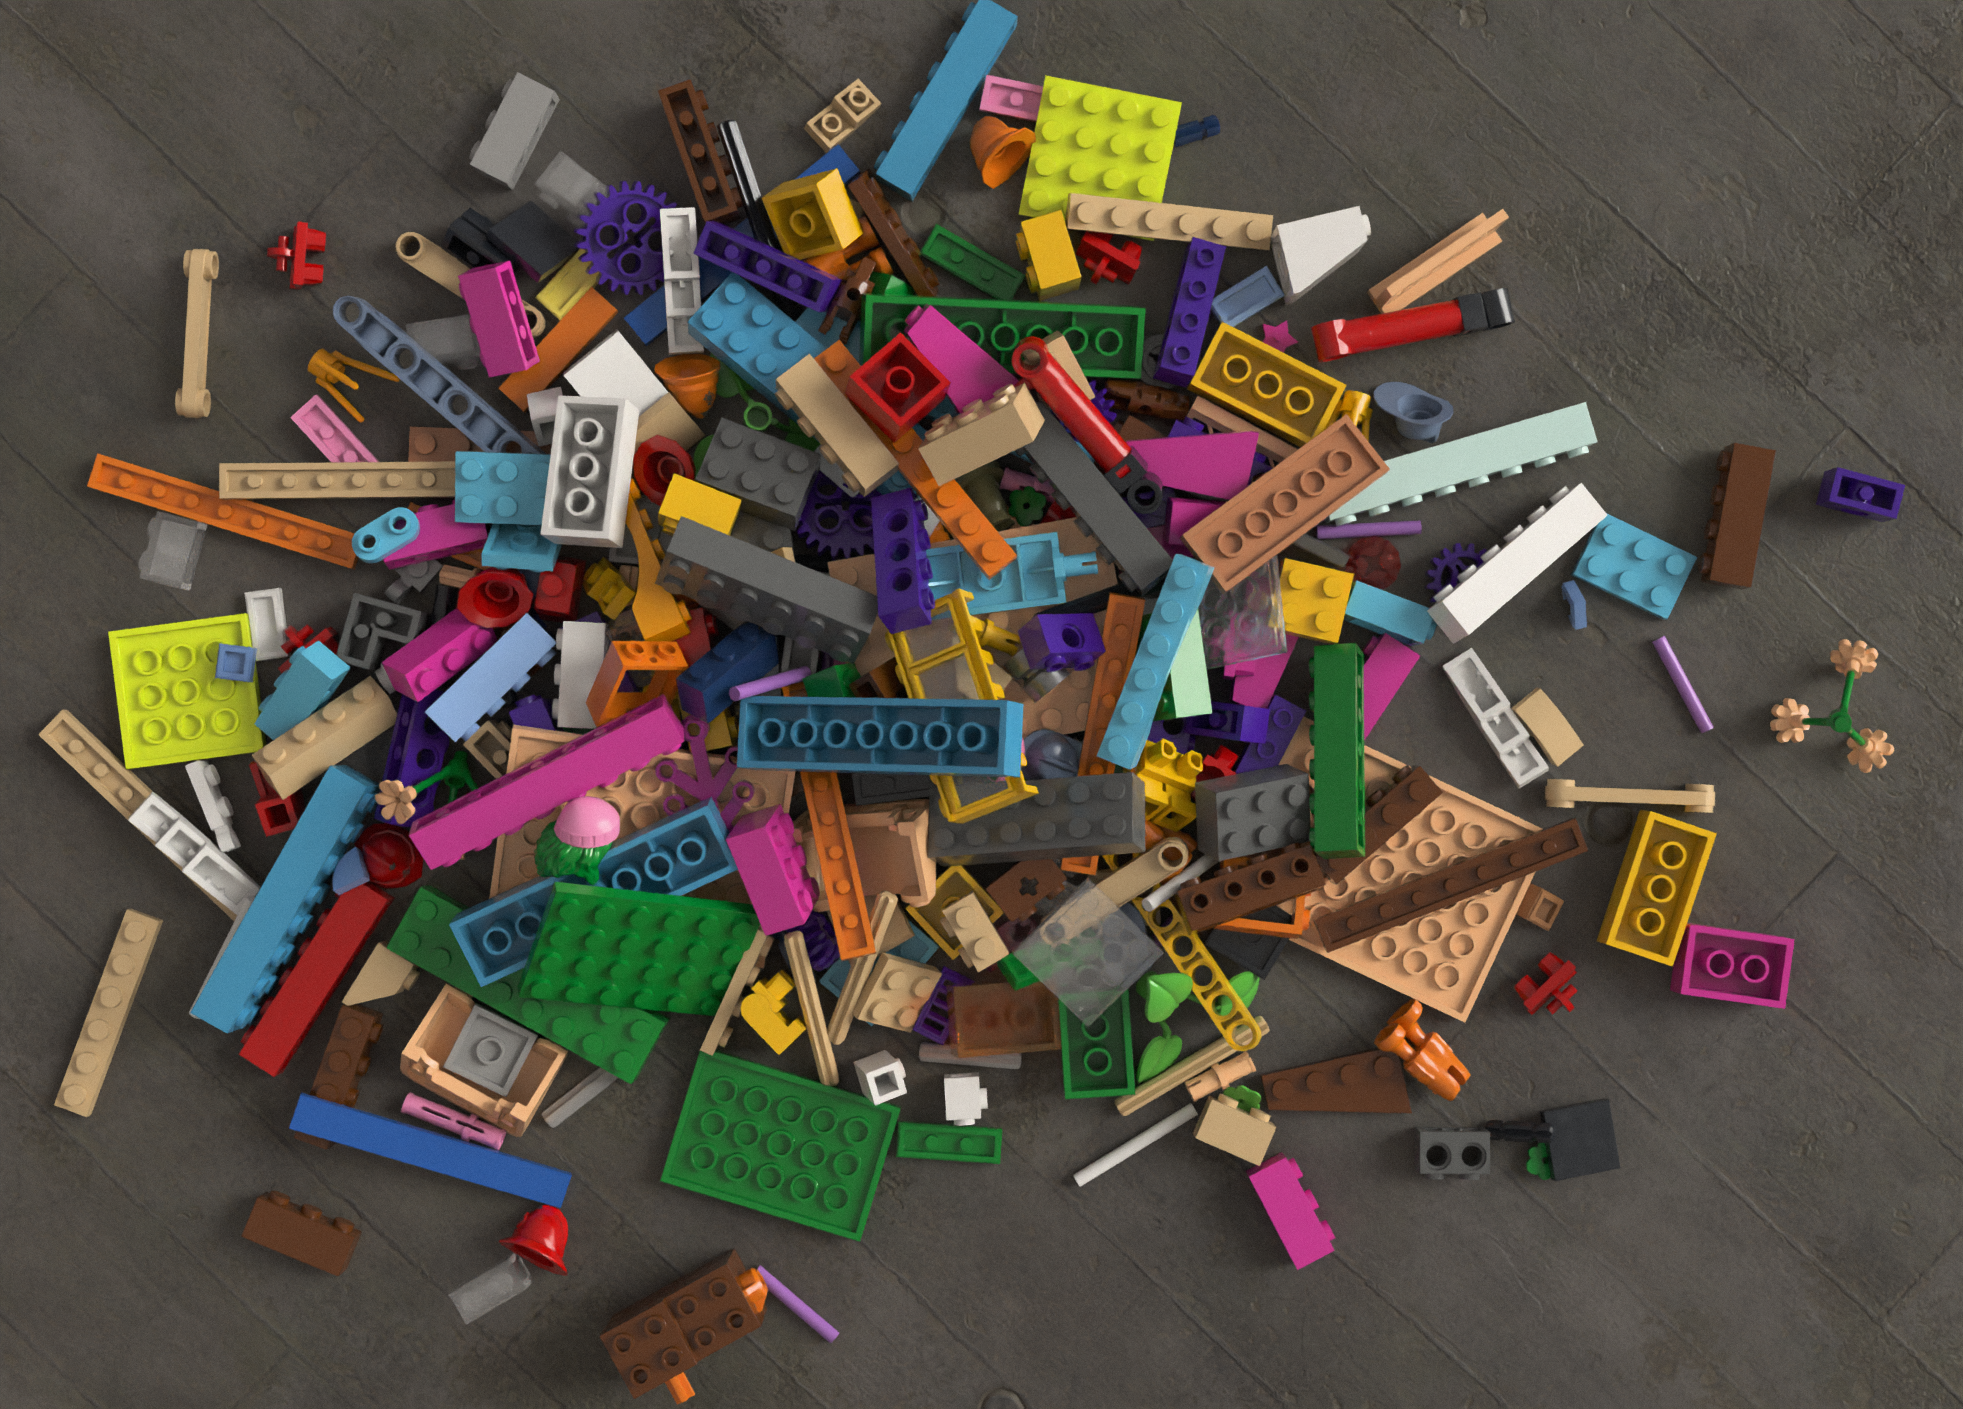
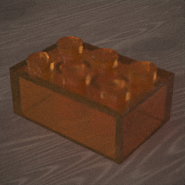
M1048 977L1017 991H1014L1007 980L946 985L952 1056L966 1058L1062 1049L1057 979Z

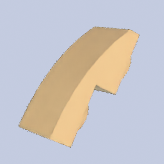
M857 79L836 95L829 106L808 121L804 130L828 153L859 128L882 103Z
M1535 688L1511 708L1528 734L1536 739L1551 764L1558 767L1584 746L1571 725L1541 688Z

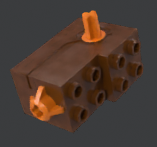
M735 1248L614 1314L601 1333L600 1338L634 1399L665 1382L676 1404L683 1403L695 1395L684 1371L697 1365L701 1359L761 1327L764 1315H766L768 1309L765 1305L768 1288L757 1269L750 1268L746 1270Z

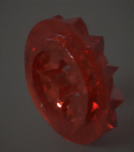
M1377 536L1366 537L1354 543L1347 553L1349 559L1345 568L1346 572L1354 574L1352 582L1357 580L1383 590L1397 580L1402 565L1400 563L1399 551L1389 540ZM1382 552L1379 564L1386 572L1375 569L1365 576L1368 563L1361 555L1373 558Z

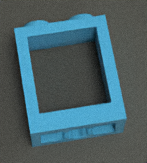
M1357 580L1352 582L1344 621L1378 634L1387 633L1397 641L1410 646L1424 644L1426 639L1430 640L1437 626V623L1427 612L1428 607Z

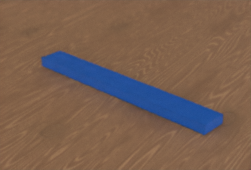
M837 144L795 179L837 168L845 186L860 174V170ZM748 218L734 228L754 238ZM771 223V226H772V229H773V232H774V235H775V238H776V241H777V240H779V239H778V237H777V235H776V232H775V230H774V227H773V225H772V223ZM698 257L702 302L732 272L704 258ZM664 285L624 317L646 346L667 330Z
M305 1093L300 1094L289 1129L558 1208L562 1206L572 1177L571 1172Z

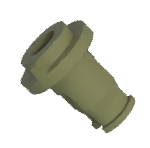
M991 461L955 478V480L997 531L1009 530L1015 522L1013 519L1011 520L1007 512V506L998 485L999 481L1003 478L1004 471L999 462Z

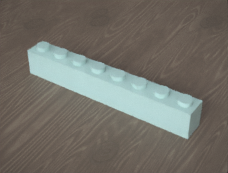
M1586 402L1386 460L1384 462L1390 470L1328 516L1325 522L1335 521L1336 526L1345 525L1357 521L1355 515L1368 511L1370 517L1390 511L1388 505L1401 501L1403 507L1422 502L1421 495L1435 492L1436 497L1456 492L1455 485L1468 482L1469 488L1490 482L1488 476L1501 472L1502 478L1523 472L1521 466L1534 462L1535 468L1555 463L1554 456L1567 453L1570 459L1589 453L1588 446L1597 443V438Z

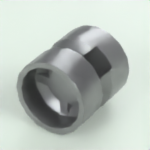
M1021 649L1004 664L1005 668L1016 680L1023 679L1025 681L1023 689L1035 703L1070 674L1066 668L1055 672H1047L1046 669L1030 670L1024 649Z

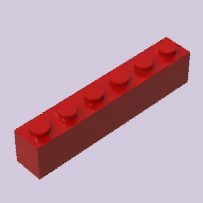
M369 881L341 895L335 894L339 899L332 910L327 908L318 919L316 926L320 928L314 938L308 937L300 947L297 955L301 958L294 968L290 966L280 978L278 983L282 986L275 998L270 996L260 1010V1014L263 1015L262 1019L256 1027L252 1025L241 1040L244 1047L239 1055L273 1077L284 1072L395 899Z

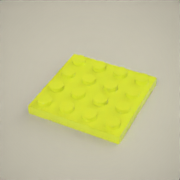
M1045 75L1034 132L1036 142L1031 147L1019 215L1036 218L1061 210L1065 221L1069 193L1162 203L1182 102ZM1129 236V237L1140 238V239H1145V240H1150V241H1154V239H1155V238H1145V237Z
M247 613L108 632L126 769L255 753L266 746L265 733L254 724L261 714L259 710L261 698L256 661L253 683L215 678L219 643L252 647L249 616Z

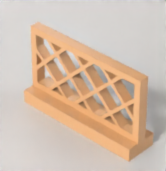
M1504 209L1488 219L1481 213L1367 291L1368 295L1381 314L1404 309L1500 244L1502 240L1496 233V230L1509 216Z
M1199 395L1187 414V417L1191 419L1195 417L1206 423L1210 434H1214L1212 427L1223 433L1240 431L1259 432L1255 451L1267 456L1270 466L1273 468L1275 467L1273 460L1281 463L1298 450V448ZM1266 473L1255 475L1252 478L1251 484L1253 480L1259 479Z

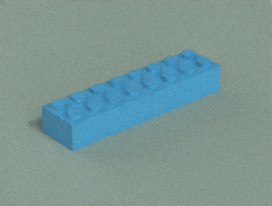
M732 272L687 322L688 334L798 424L797 420L800 418L792 408L786 410L775 396L777 392L776 379L808 354L815 358L827 348L742 277ZM917 423L912 428L924 441L926 438L924 434L927 431ZM898 470L878 486L876 490L884 495L912 488V486Z
M751 696L740 700L737 767L763 771L1020 778L1024 704L1009 700Z
M347 765L329 766L192 1008L191 1014L225 1033L242 1029L247 1024L252 1025L256 1021L262 1008L259 1006V1003L264 994L269 995L278 983L279 977L276 976V973L281 964L286 965L295 953L296 946L293 945L298 934H304L312 923L313 916L310 915L316 902L321 904L331 888L327 883L337 864L345 855L344 853L350 842L356 843L365 828V825L361 823L367 812L372 813L376 809L375 795L380 791L378 782Z
M711 796L614 841L598 865L599 879L595 885H590L584 878L573 874L569 876L564 875L559 878L538 876L457 913L449 923V926L480 986L483 987L525 967L554 882L681 896L738 870L726 841L730 833Z

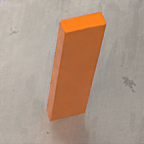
M591 287L537 345L536 349L540 362L527 370L512 373L498 389L526 413L529 410L527 394L547 390L619 311Z

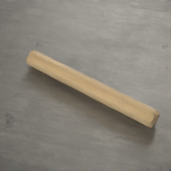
M882 891L877 895L869 917L876 954L853 959L828 1025L827 1034L829 1042H832L834 1045H840L846 1038L854 1017L852 1012L869 978L896 907L897 896L889 891Z
M801 931L788 932L784 936V943L820 1082L825 1085L836 1086L839 1083V1074L831 1042H829L827 1027L803 933Z
M1262 1016L1254 1018L1261 1030L1262 1037L1270 1031L1269 1026ZM1246 1025L1236 1028V1041L1242 1045L1249 1044L1253 1038L1251 1029ZM1221 1037L1171 1066L1157 1077L1135 1087V1095L1118 1097L1115 1100V1105L1122 1116H1127L1230 1056L1237 1050L1233 1049L1224 1037Z

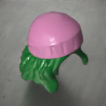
M591 796L575 798L568 802L557 820L550 822L542 831L541 837L536 841L537 847L534 850V859L538 869L537 874L544 878L551 876L559 878L564 875L569 876L573 874L584 878L590 885H595L599 879L598 865L620 833V817L615 808L603 799Z

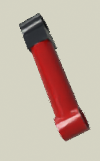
M1500 288L1483 293L1458 296L1449 301L1350 320H1332L1312 326L1311 330L1318 362H1327L1353 354L1451 335L1457 337L1476 333L1480 330L1497 329L1515 323L1508 288Z
M1034 336L1021 339L1015 346L1012 366L1015 372L1023 378L1013 385L1014 388L1025 383L1029 391L1032 388L1035 389L1103 469L1104 477L1115 490L1121 494L1128 488V503L1134 511L1141 514H1149L1156 511L1163 499V483L1155 473L1147 471L1148 463L1133 446L1129 447L1052 356L1046 343ZM1029 349L1035 350L1040 356V361L1035 365L1026 364L1021 358V353ZM1141 486H1149L1154 490L1155 494L1149 499H1142L1137 496L1135 491Z

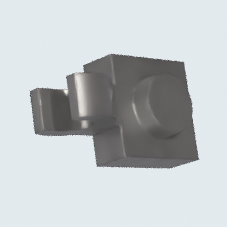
M434 559L395 568L394 570L401 577L384 594L399 605L414 587L423 593L439 575L443 565Z

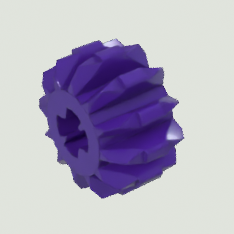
M812 910L805 924L787 929L788 932L801 931L803 933L811 968L820 972L839 960L840 954L835 931L831 922H828L824 915Z

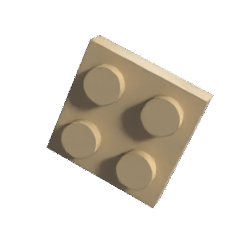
M882 952L857 1000L852 1014L859 1020L911 1033L926 1001L930 998L942 973L934 966Z

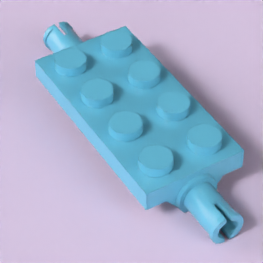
M1058 532L1004 539L1016 553L1017 558L990 580L985 577L960 545L926 550L933 572V578L929 579V588L933 593L934 600L946 596L958 588L971 592L974 600L966 603L970 615L1066 603L1064 581H1067V577L1098 574L1097 564L1082 565L1085 562L1097 561L1096 551L1064 556L1063 553H1060ZM949 610L931 618V620L951 618L952 615Z

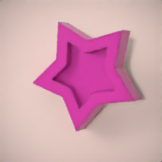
M1287 320L1276 327L1262 324L1265 337L1263 343L1283 353L1287 347L1298 343L1288 333Z

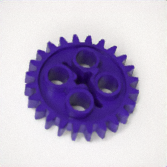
M634 180L631 190H629L626 181L619 182V191H616L612 185L607 184V196L595 191L594 196L597 203L595 205L588 202L584 203L585 207L590 211L588 216L579 214L577 216L578 219L585 223L584 228L574 229L575 233L583 235V240L576 242L574 246L585 249V253L578 260L581 262L590 261L591 264L585 271L587 274L599 272L596 283L601 285L609 279L608 290L614 292L618 285L621 284L622 294L628 295L631 286H633L635 292L642 295L643 284H646L650 290L655 291L656 279L664 283L662 245L656 250H651L648 245V238L655 231L661 234L660 209L675 208L677 204L673 201L664 204L666 192L661 191L656 196H653L654 185L648 184L643 192L640 181ZM637 203L641 208V217L638 221L631 223L626 216L627 208ZM650 218H655L654 224L635 235V245L626 243L616 251L613 257L607 258L609 251L627 241V231L638 232L646 225ZM610 225L614 230V239L608 244H603L599 239L600 230L604 226ZM632 253L636 258L635 267L631 271L625 272L621 267V260L624 255Z
M819 470L797 525H802L797 530L798 538L809 536L806 541V547L809 549L818 544V556L821 557L829 550L831 551L832 561L836 560L839 553H844L845 559L851 558V553L855 552L858 557L864 556L865 549L874 554L873 523L869 527L860 528L854 522L861 516H868L872 519V507L868 505L871 504V498L882 494L874 489L865 497L861 494L851 497ZM828 484L833 485L837 490L834 494L825 496L819 492V489ZM842 502H849L848 511H842ZM816 505L823 506L821 509H815ZM830 517L836 519L838 524L832 529H825L821 527L820 522Z

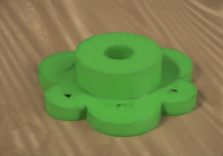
M1246 1086L1228 1087L1223 1091L1224 1095L1239 1102L1237 1107L1250 1112L1252 1107L1260 1109L1261 1095Z

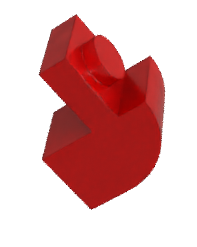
M252 761L249 767L260 795L259 800L255 803V807L266 837L294 829L305 811L301 788L282 800L264 778L256 762Z

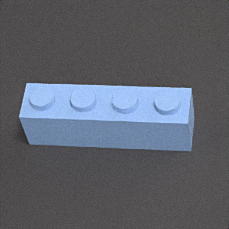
M526 613L451 685L425 713L454 742L460 737L466 742L480 728L476 722L485 713L491 717L506 703L501 697L510 688L517 692L531 678L527 672L536 663L543 667L556 654L552 649L556 641Z

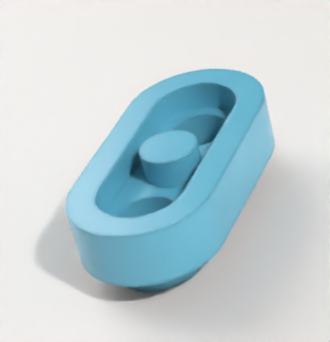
M399 507L392 509L360 528L352 538L353 551L360 560L366 563H377L410 544L418 537L420 532L419 520L407 508ZM400 519L405 520L406 526L403 529L397 530L394 528L396 521ZM368 538L376 540L375 545L371 548L364 547V541Z

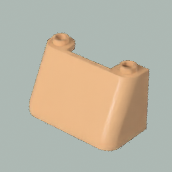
M929 799L889 801L858 806L856 804H844L863 895H878L882 891H889L892 894H900L901 900L909 903L911 907L929 904L930 900L936 895V862L928 858ZM807 810L793 821V836L797 846L801 845L807 857L806 868L810 877H814L819 886L820 896L813 910L815 912H824L830 910L809 811Z
M445 984L401 1053L400 1069L404 1075L419 1085L464 1110L479 1116V1118L491 1125L505 1129L506 1133L515 1137H521L566 1059L568 1051L547 1037L545 1039H536L507 1097L444 1068L443 1066L475 1005V1002L472 1000L473 996L457 987Z

